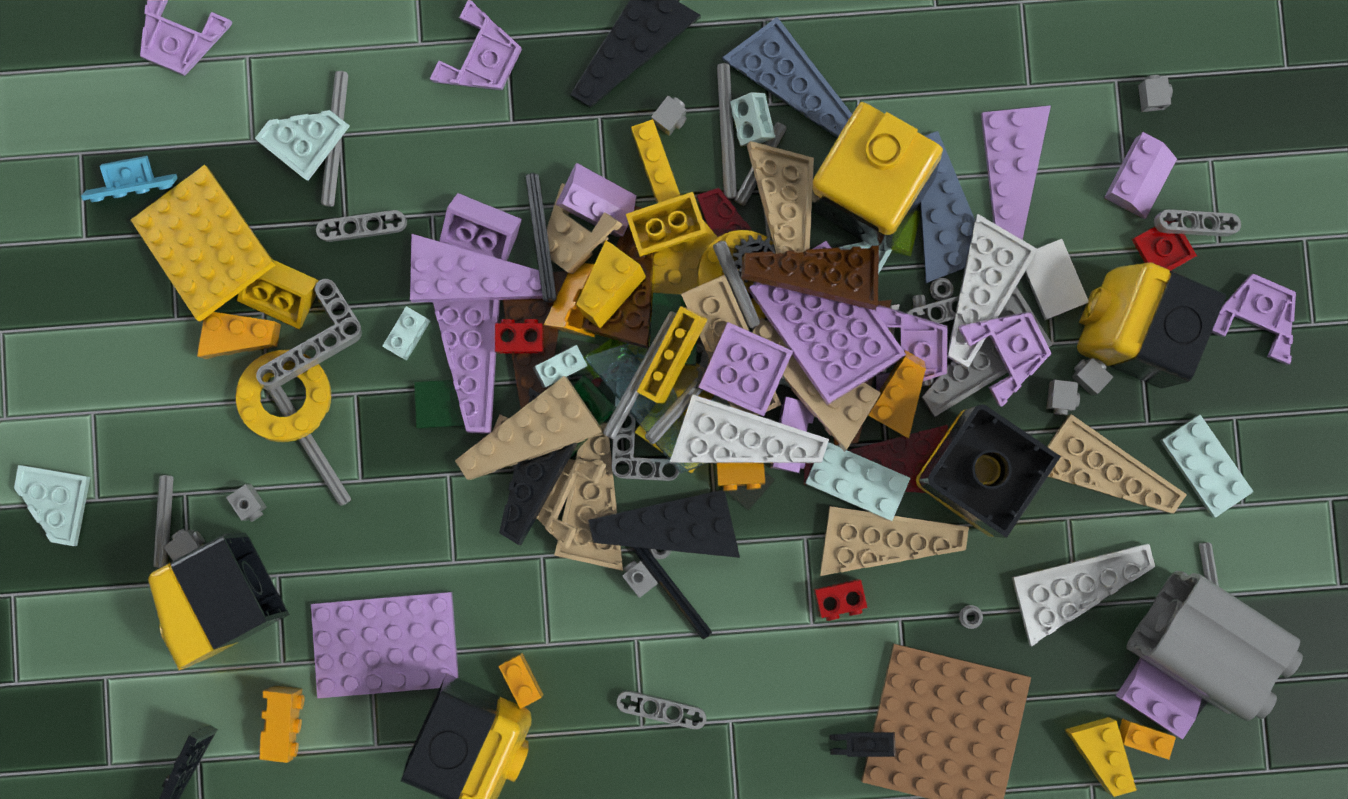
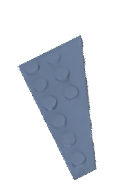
M778 17L722 57L724 62L836 138H838L852 115Z
M938 131L925 136L943 148L936 178L920 202L925 284L965 268L975 222Z

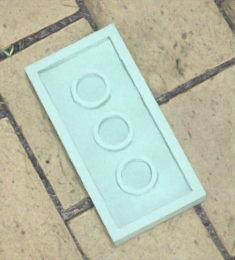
M1201 415L1195 416L1160 440L1212 518H1216L1253 492Z
M828 442L822 462L813 464L805 484L892 521L910 478L846 450L844 452L840 447Z

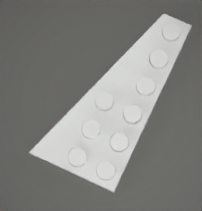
M979 214L975 217L947 353L948 358L966 369L969 368L986 338L972 346H968L958 327L998 318L1038 250Z
M692 394L670 463H821L829 439Z
M1143 544L1012 577L1029 646L1035 645L1039 640L1052 634L1067 622L1077 618L1100 603L1107 596L1117 592L1124 585L1153 569L1155 563L1150 545Z

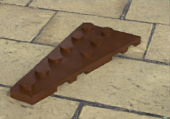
M634 207V211L642 209L641 207ZM628 225L624 235L620 236L616 247L641 265L646 278L600 329L588 319L585 320L582 328L586 332L649 349L654 252L639 256L630 226Z
M879 245L862 249L859 246L845 250L825 248L808 249L804 252L791 250L777 254L773 252L745 253L742 257L741 279L874 310L878 306Z
M567 271L553 273L556 297L567 277ZM543 299L503 300L506 319H513L515 323H524L525 319H537L538 323L544 325L554 302H544ZM544 325V354H512L521 409L529 403L530 396L528 395L530 388L543 393L550 387V385L545 388L542 387L533 367L555 356L559 336L558 329ZM508 330L509 341H512L514 333ZM534 330L528 331L525 335V340L527 342H534L538 336L537 332Z

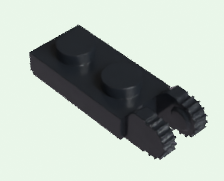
M895 732L830 734V740H847V749H830V755H847V757L896 756Z

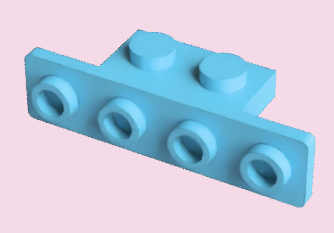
M148 156L100 165L106 187L86 190L81 195L82 200L90 199V202H97L103 200L105 196L113 195V198L126 196L127 192L135 191L136 194L150 191L149 188L158 187L159 190L168 189L173 186L172 184L178 178L176 174L154 178Z

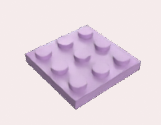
M727 322L698 387L764 416L793 351Z

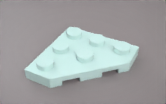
M327 110L321 111L318 114H303L291 116L289 119L269 120L255 139L300 176L309 181L350 125L332 111Z
M18 465L14 489L26 502L28 510L37 523L41 524L50 542L70 546L78 545L90 477Z

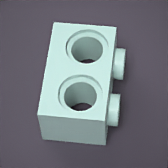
M751 92L730 101L740 146H747L750 141L761 144L775 138L765 93Z
M406 306L382 347L407 361L429 325L430 320Z
M576 345L534 366L533 369L542 387L545 388L557 382L563 376L567 377L586 367L587 364Z

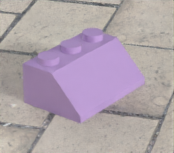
M1144 132L1134 139L1104 198L1146 219L1177 158L1163 142Z
M576 163L556 205L594 226L597 225L604 212L611 215L622 223L618 230L614 229L610 233L618 237L624 235L629 225L626 214L634 211L636 195Z
M457 193L447 207L440 242L507 261L517 238L522 219Z
M785 397L782 401L778 423L807 432L808 423H813L814 416L800 400ZM771 463L770 468L799 473L800 469L805 467V463Z
M1141 658L1116 694L1117 698L1180 739L1185 737L1196 720L1202 699Z

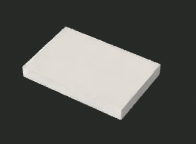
M1060 239L1038 248L1024 273L1044 320L1088 303V298L1063 240Z

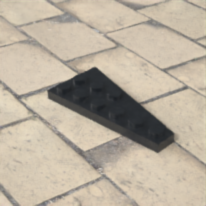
M630 0L570 94L571 97L592 108L620 82L626 80L637 68L643 66L676 36L682 34L693 22L695 23L699 20L701 15L677 0Z
M530 388L528 395L530 396L529 403L541 393ZM578 443L564 446L562 449L513 465V479L509 484L508 490H510L507 505L504 508L499 531L501 535L517 545H522Z
M723 490L588 520L593 543L740 558L728 502Z
M209 725L202 729L200 728L196 732H192L188 736L180 755L174 763L171 774L167 776L162 784L164 789L159 799H180L218 730L217 728Z

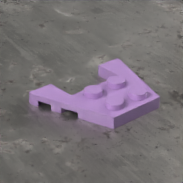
M147 0L140 56L145 60L183 76L196 65L232 25L231 20L211 12L202 33H199L161 17L168 0Z
M468 0L459 18L461 21L480 29L461 70L438 61L430 80L434 83L503 90L522 49L471 0Z
M1251 274L1222 306L1212 333L1225 337L1235 316L1276 334L1267 357L1289 365L1292 358L1290 356V347L1293 343L1291 332L1292 322H1294L1296 292L1258 275Z
M878 305L876 307V312L886 327L901 328V348L903 351L906 350L925 361L926 370L923 381L947 374L946 325ZM878 373L876 375L877 391L880 390L890 373Z
M1031 312L965 324L958 327L968 346H972L990 335L1009 373L1008 377L989 387L997 405L1000 407L1006 404L1007 399L1013 392H1017L1024 380L1029 375H1032L1051 355V351Z

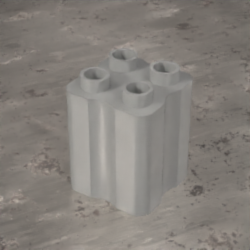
M1175 571L1167 579L1156 596L1152 607L1141 620L1127 643L1129 651L1222 712L1232 713L1245 721H1250L1255 716L1263 719L1271 712L1277 700L1276 694L1271 692L1276 680L1280 675L1285 678L1293 675L1303 659L1302 653L1297 651L1300 646L1299 638L1204 576L1197 573L1188 575L1183 571Z

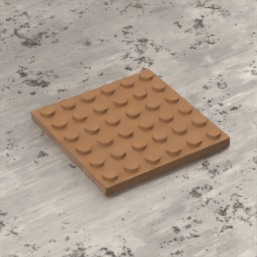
M893 643L873 732H895L896 756L867 757L861 781L928 799H1004L1031 677Z

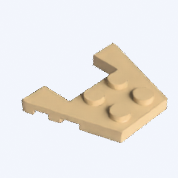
M563 183L560 186L556 202L565 186ZM555 202L547 226L551 260L565 271L573 274L593 255L592 251L600 243L604 244L605 240L609 239L608 235L614 229L618 230L622 223L604 212L591 232L568 216L569 212L557 206Z
M569 459L536 519L559 541L558 543L561 546L569 548L577 531V528L557 519L576 476L579 475L598 484L606 467L605 463Z

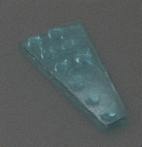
M627 343L588 356L586 361L616 397L621 400L649 349ZM672 388L665 403H656L642 394L638 395L630 413L646 433L678 399L674 388ZM684 413L655 443L669 460L673 454L685 418ZM704 463L672 464L681 474L703 466Z

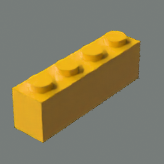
M654 120L632 126V135L656 202L660 203L680 196Z
M680 306L637 390L638 393L656 403L666 402L708 320L707 318L686 307Z

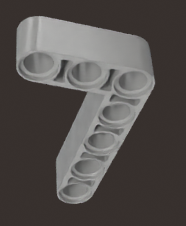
M322 279L317 282L315 292L318 301L332 321L333 326L261 366L256 373V378L263 389L274 390L311 367L318 365L356 343L361 338L360 323L332 280ZM324 288L333 290L329 296H323L320 292ZM336 307L345 309L342 315H334L332 312ZM349 326L357 328L356 333L348 335L344 331ZM327 338L337 340L336 344L331 347L325 346L324 342ZM309 349L315 350L316 354L313 358L308 359L304 357L305 351ZM288 361L295 363V367L292 370H284L283 365ZM267 373L274 374V379L271 382H263V376Z
M624 364L617 371L616 407L620 402L621 394L626 391L631 382L624 381L621 378V373L626 369H630L635 375L637 370L633 365ZM636 399L627 415L632 419L631 425L627 428L621 427L613 439L612 472L615 476L622 479L673 481L677 478L680 471L677 463H670L668 459L634 458ZM622 438L630 441L631 445L627 451H620L617 447L618 441ZM622 461L627 462L629 465V471L624 475L618 474L616 471V465ZM643 463L652 465V473L648 476H643L639 472V467ZM672 464L675 466L676 473L674 476L666 477L662 473L664 465Z

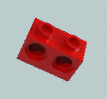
M502 319L501 323H495V352L497 354H544V325L538 323L537 319H525L524 323H515L513 319ZM507 330L514 333V338L510 342L502 340V334ZM530 330L537 332L538 336L534 342H527L525 340V335Z
M860 579L813 589L819 616L826 618V621L839 619V614L847 612L849 616L863 613L862 609L868 608ZM856 592L858 595L857 602L852 605L848 604L846 601L848 593ZM827 597L835 599V606L831 610H826L823 606V602Z

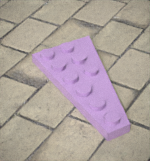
M1051 106L982 112L981 114L993 223L1023 240Z
M412 234L411 302L543 299L539 270Z
M500 300L433 302L466 431L468 433H491L496 366L495 323H498Z

